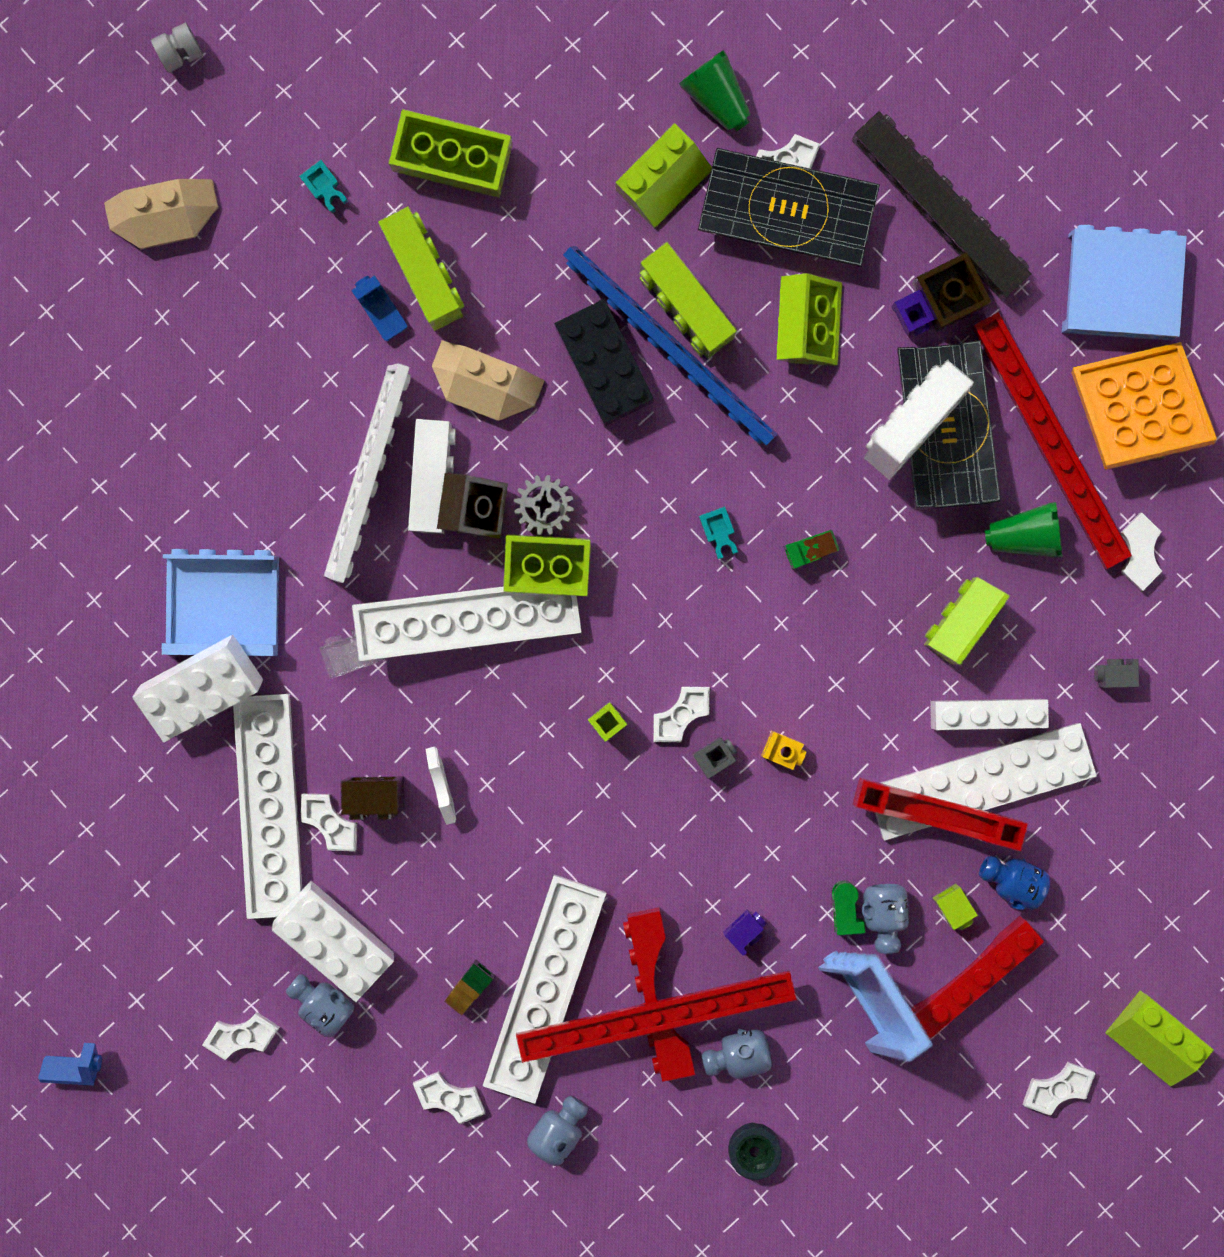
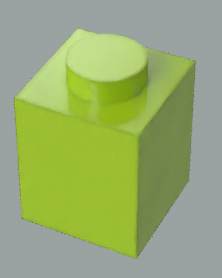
M611 702L588 718V721L605 742L627 725V722Z
M957 884L952 885L932 898L953 930L967 928L974 922L972 919L978 916L961 887Z

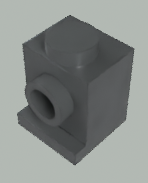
M1107 659V665H1095V681L1098 682L1099 687L1105 688L1139 687L1138 659H1126V664H1124V659Z
M720 736L692 754L709 779L736 762L733 755L737 751L729 739L723 741ZM714 750L721 752L719 760L715 761L711 758V753Z

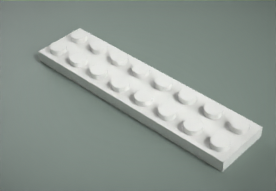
M402 364L388 365L324 573L325 577L344 583L345 577L349 578L353 569V562L350 560L353 551H357L361 543L362 536L358 535L361 524L365 525L369 517L370 509L367 508L369 498H373L377 491L378 482L375 481L378 470L382 471L386 455L383 452L386 444L391 443L394 435V428H391L393 419L398 417L403 404L402 401H399L402 390H407L411 375L408 374L409 367Z
M503 586L352 605L359 661L581 633L577 596L503 592Z
M290 694L249 696L233 705L247 919L278 917L302 891Z
M1076 723L881 783L976 809L987 810L1097 777L1081 723ZM875 812L884 841L931 827L926 824Z
M554 874L483 1083L484 1087L534 1104L536 1103L551 1056L522 1063L516 1033L563 1022L606 896L605 891Z

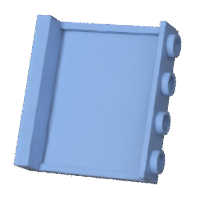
M1079 225L1069 233L1068 238H1072L1068 302L1066 320L1062 322V333L1171 341L1180 336L1187 236H1179L1177 231H1161L1160 234H1150L1149 229H1134L1133 232H1122L1120 227H1106L1105 230H1094L1092 225Z
M171 549V554H163V559H167L166 643H162V655H196L233 634L247 656H278V556H271V550H254V555H244V550H227V555H216V550L199 549V555H188V549Z
M835 951L823 959L825 963L818 967L819 970L841 973L877 1030L878 1034L865 1042L871 1053L910 1061L932 1045L876 955L838 953V951Z

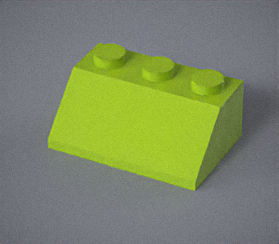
M674 123L615 182V189L655 229L708 176L712 167L697 145Z
M808 273L781 276L776 360L796 364L838 365L842 282Z
M506 535L503 592L587 596L591 539Z
M978 577L972 578L971 581L966 579L957 591L960 596L955 603L950 601L941 613L944 618L938 626L933 624L925 634V638L928 640L924 645L950 664L960 665L1010 597L1005 592Z
M1142 991L1137 993L1105 1032L1170 1087L1195 1073L1214 1051V1049Z

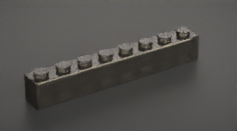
M878 111L854 133L851 141L958 255L965 252L968 253L980 279L1003 301L1031 275V272L1028 270L1029 265L1020 256L1016 257L1009 250L1010 245L1003 237H997L990 230L991 225L983 216L978 217L971 209L972 204L963 195L958 196L952 189L953 184L944 175L940 176L933 169V162L926 155L921 156L915 150L916 146L912 139L905 134L903 136L896 129L897 126L894 120L889 115H883Z

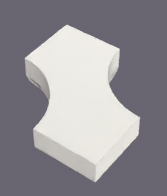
M795 134L791 141L783 148L775 151L759 150L756 157L811 169L820 144Z
M1139 513L1121 531V535L1132 555L1127 559L1121 573L1140 591H1144L1162 572L1154 556L1155 542L1162 531L1143 513Z
M681 687L680 697L676 704L665 712L654 714L653 742H681L683 732L692 720L709 715V687Z
M437 748L426 749L428 767L436 790L440 811L446 825L455 823L454 802L446 779L443 762Z
M303 793L301 822L311 824L321 831L326 839L328 850L356 851L357 823L342 818L336 812L332 805L331 794Z
M258 1012L250 1020L241 1024L232 1025L218 1021L202 1046L224 1060L233 1052L243 1048H254L264 1052L280 1026Z
M1067 1062L1063 1070L1052 1078L1043 1080L1032 1078L1023 1105L1051 1116L1055 1108L1067 1099H1086L1095 1072Z
M439 1071L413 1082L423 1109H444L451 1113L459 1124L481 1116L486 1112L475 1086L470 1088L453 1086L442 1077Z

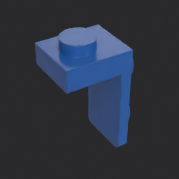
M375 275L371 278L369 276L363 277L355 283L356 288L351 291L366 311L384 341H389L408 328Z
M84 1043L80 1058L45 1056L38 1076L39 1082L94 1086L97 1072L101 1069L102 1056L98 1055L95 1043Z

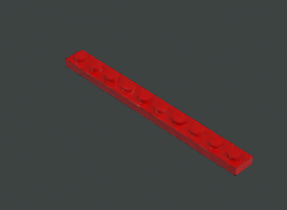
M999 312L972 326L1104 569H1108L1132 556Z
M785 971L516 1033V1039L523 1063L797 999L790 971Z

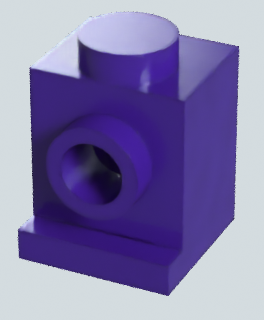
M920 290L894 302L891 306L906 335L912 332L915 337L930 330L928 324L935 320ZM910 312L916 313L917 321H911L908 314Z
M747 909L723 933L744 956L747 953L745 946L748 944L753 946L762 938L761 932L764 930L763 927L767 922L757 911L752 914Z

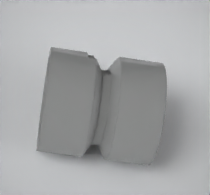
M186 22L173 28L171 35L163 33L151 39L153 47L168 73L182 67L184 60L192 62L203 56L201 48Z

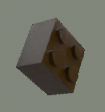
M967 252L917 276L912 282L915 291H921L935 319L932 325L936 332L986 308L992 302Z
M444 473L437 529L500 539L508 483L470 475Z
M404 776L348 777L341 781V815H349V820H364L370 815H377L379 820L394 819L397 814L404 810Z

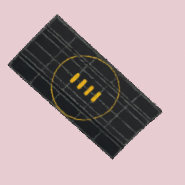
M716 148L698 231L861 267L880 184Z
M981 340L919 348L898 347L897 354L903 404L908 400L907 397L916 386L923 384L929 372L936 365L941 368L946 361H949L973 382L962 401L910 457L915 509H935L1000 502Z

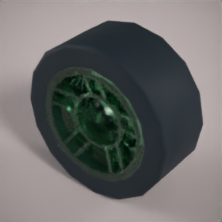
M752 1122L742 1125L734 1131L729 1140L728 1153L731 1165L739 1175L746 1179L760 1180L767 1178L776 1171L781 1162L782 1151L778 1137L771 1128L764 1124ZM752 1147L760 1149L755 1157L750 1152Z

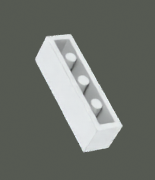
M416 419L408 530L411 532L444 534V530L437 529L444 473H453L454 456H450V445H455L456 429L452 428V424L449 421Z
M1048 700L931 701V729L1049 728Z

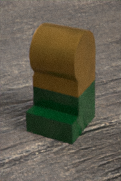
M475 959L444 1002L462 1016L472 1002L491 983L495 974Z

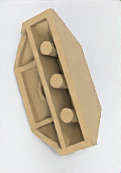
M175 179L124 190L104 202L110 230L139 249L195 238L208 222L211 215L219 208L212 179Z
M441 341L432 364L446 401L497 421L535 407L545 380L517 366L466 346Z

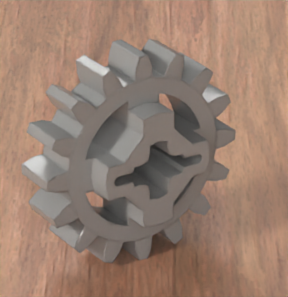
M538 475L535 476L534 484L526 480L525 483L528 488L526 490L518 488L517 491L522 497L514 499V502L520 505V508L514 510L515 514L523 515L519 523L524 524L528 522L527 530L529 532L536 527L538 535H542L543 529H547L548 533L552 535L553 527L555 526L562 530L561 522H570V518L566 516V513L574 512V508L568 506V503L574 500L573 496H565L569 490L568 486L560 488L561 480L557 479L552 483L550 475L546 476L545 481H541ZM541 487V491L534 498L528 497L533 490ZM552 489L559 493L563 503L554 501L551 496ZM545 493H547V502L552 504L551 508H546L543 518H541V509L536 505L537 502L543 501ZM526 508L533 509L536 512V522L528 516ZM553 513H561L556 520H554L551 523H547V519L550 515H552Z

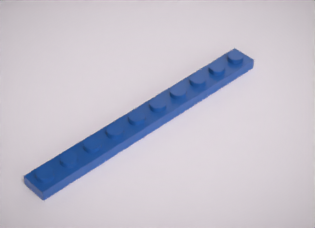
M577 246L568 248L563 256L568 260L566 264L577 274L581 272L588 278L587 284L598 293L602 291L608 297L607 302L613 309L618 312L622 310L629 317L627 321L637 330L642 329L649 335L648 341L657 349L662 347L669 354L667 357L669 361L677 368L682 366L689 373L688 378L696 386L706 388L710 392L708 397L718 406L723 404L730 411L728 413L730 418L739 425L743 423L750 430L749 435L757 443L761 444L763 442L768 445L777 433Z

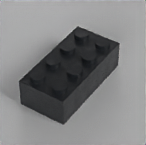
M605 299L554 323L555 329L604 427L654 402V398Z

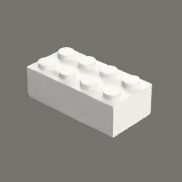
M946 361L941 368L936 365L926 376L923 384L916 386L909 394L908 400L903 406L899 405L890 415L888 422L884 426L881 425L874 432L871 440L866 445V448L869 450L864 459L890 480L962 401L973 382L949 361Z
M232 634L141 684L132 698L164 743L257 693L263 678Z
M312 881L273 921V932L355 1002L394 962V952Z

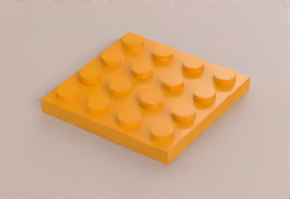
M1181 342L1073 367L1071 373L1105 470L1215 444L1217 438Z

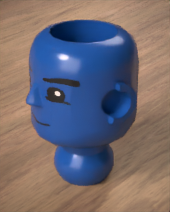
M988 856L984 859L979 869L981 879L986 882H995L997 894L1000 898L1009 902L1008 905L1015 910L1029 911L1039 908L1050 889L1051 882L1048 873L1042 868L1025 861V859L1013 858L1004 865L997 857Z

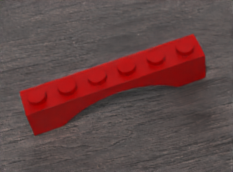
M860 777L853 800V805L857 808L941 828L1018 851L1022 849L1028 823L1018 819Z
M660 907L627 914L628 921L623 922L626 939L632 938L634 947L629 949L632 966H638L640 975L635 976L638 993L643 992L645 1003L658 1001L654 986L655 965L659 951L666 939ZM674 1028L647 1034L649 1047L655 1046L657 1057L652 1058L655 1075L661 1074L662 1082L695 1075L689 1042L678 1034Z
M1021 916L1017 917L958 976L910 1009L929 1040L1044 943L1042 938Z

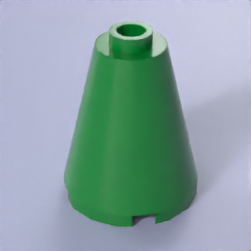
M724 50L678 83L690 97L728 131L733 128L737 132L749 123L747 117L751 113Z
M1050 502L990 524L989 530H985L986 545L992 546L994 552L1053 558L1063 557L1056 502Z

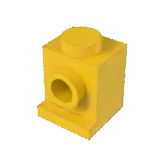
M771 730L761 756L794 770L795 765L801 766L806 751L802 749L803 743ZM783 747L791 749V754L788 757L781 755Z

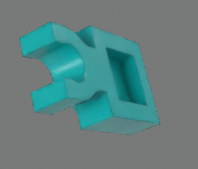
M322 160L299 176L317 201L324 197L325 205L331 214L336 211L331 205L334 198H340L343 204L348 202L342 192L334 189L339 185V182Z
M725 507L699 516L707 541L715 540L716 542L715 553L717 559L723 558L721 548L724 545L731 548L732 554L738 552L736 545L728 537V535L735 532Z

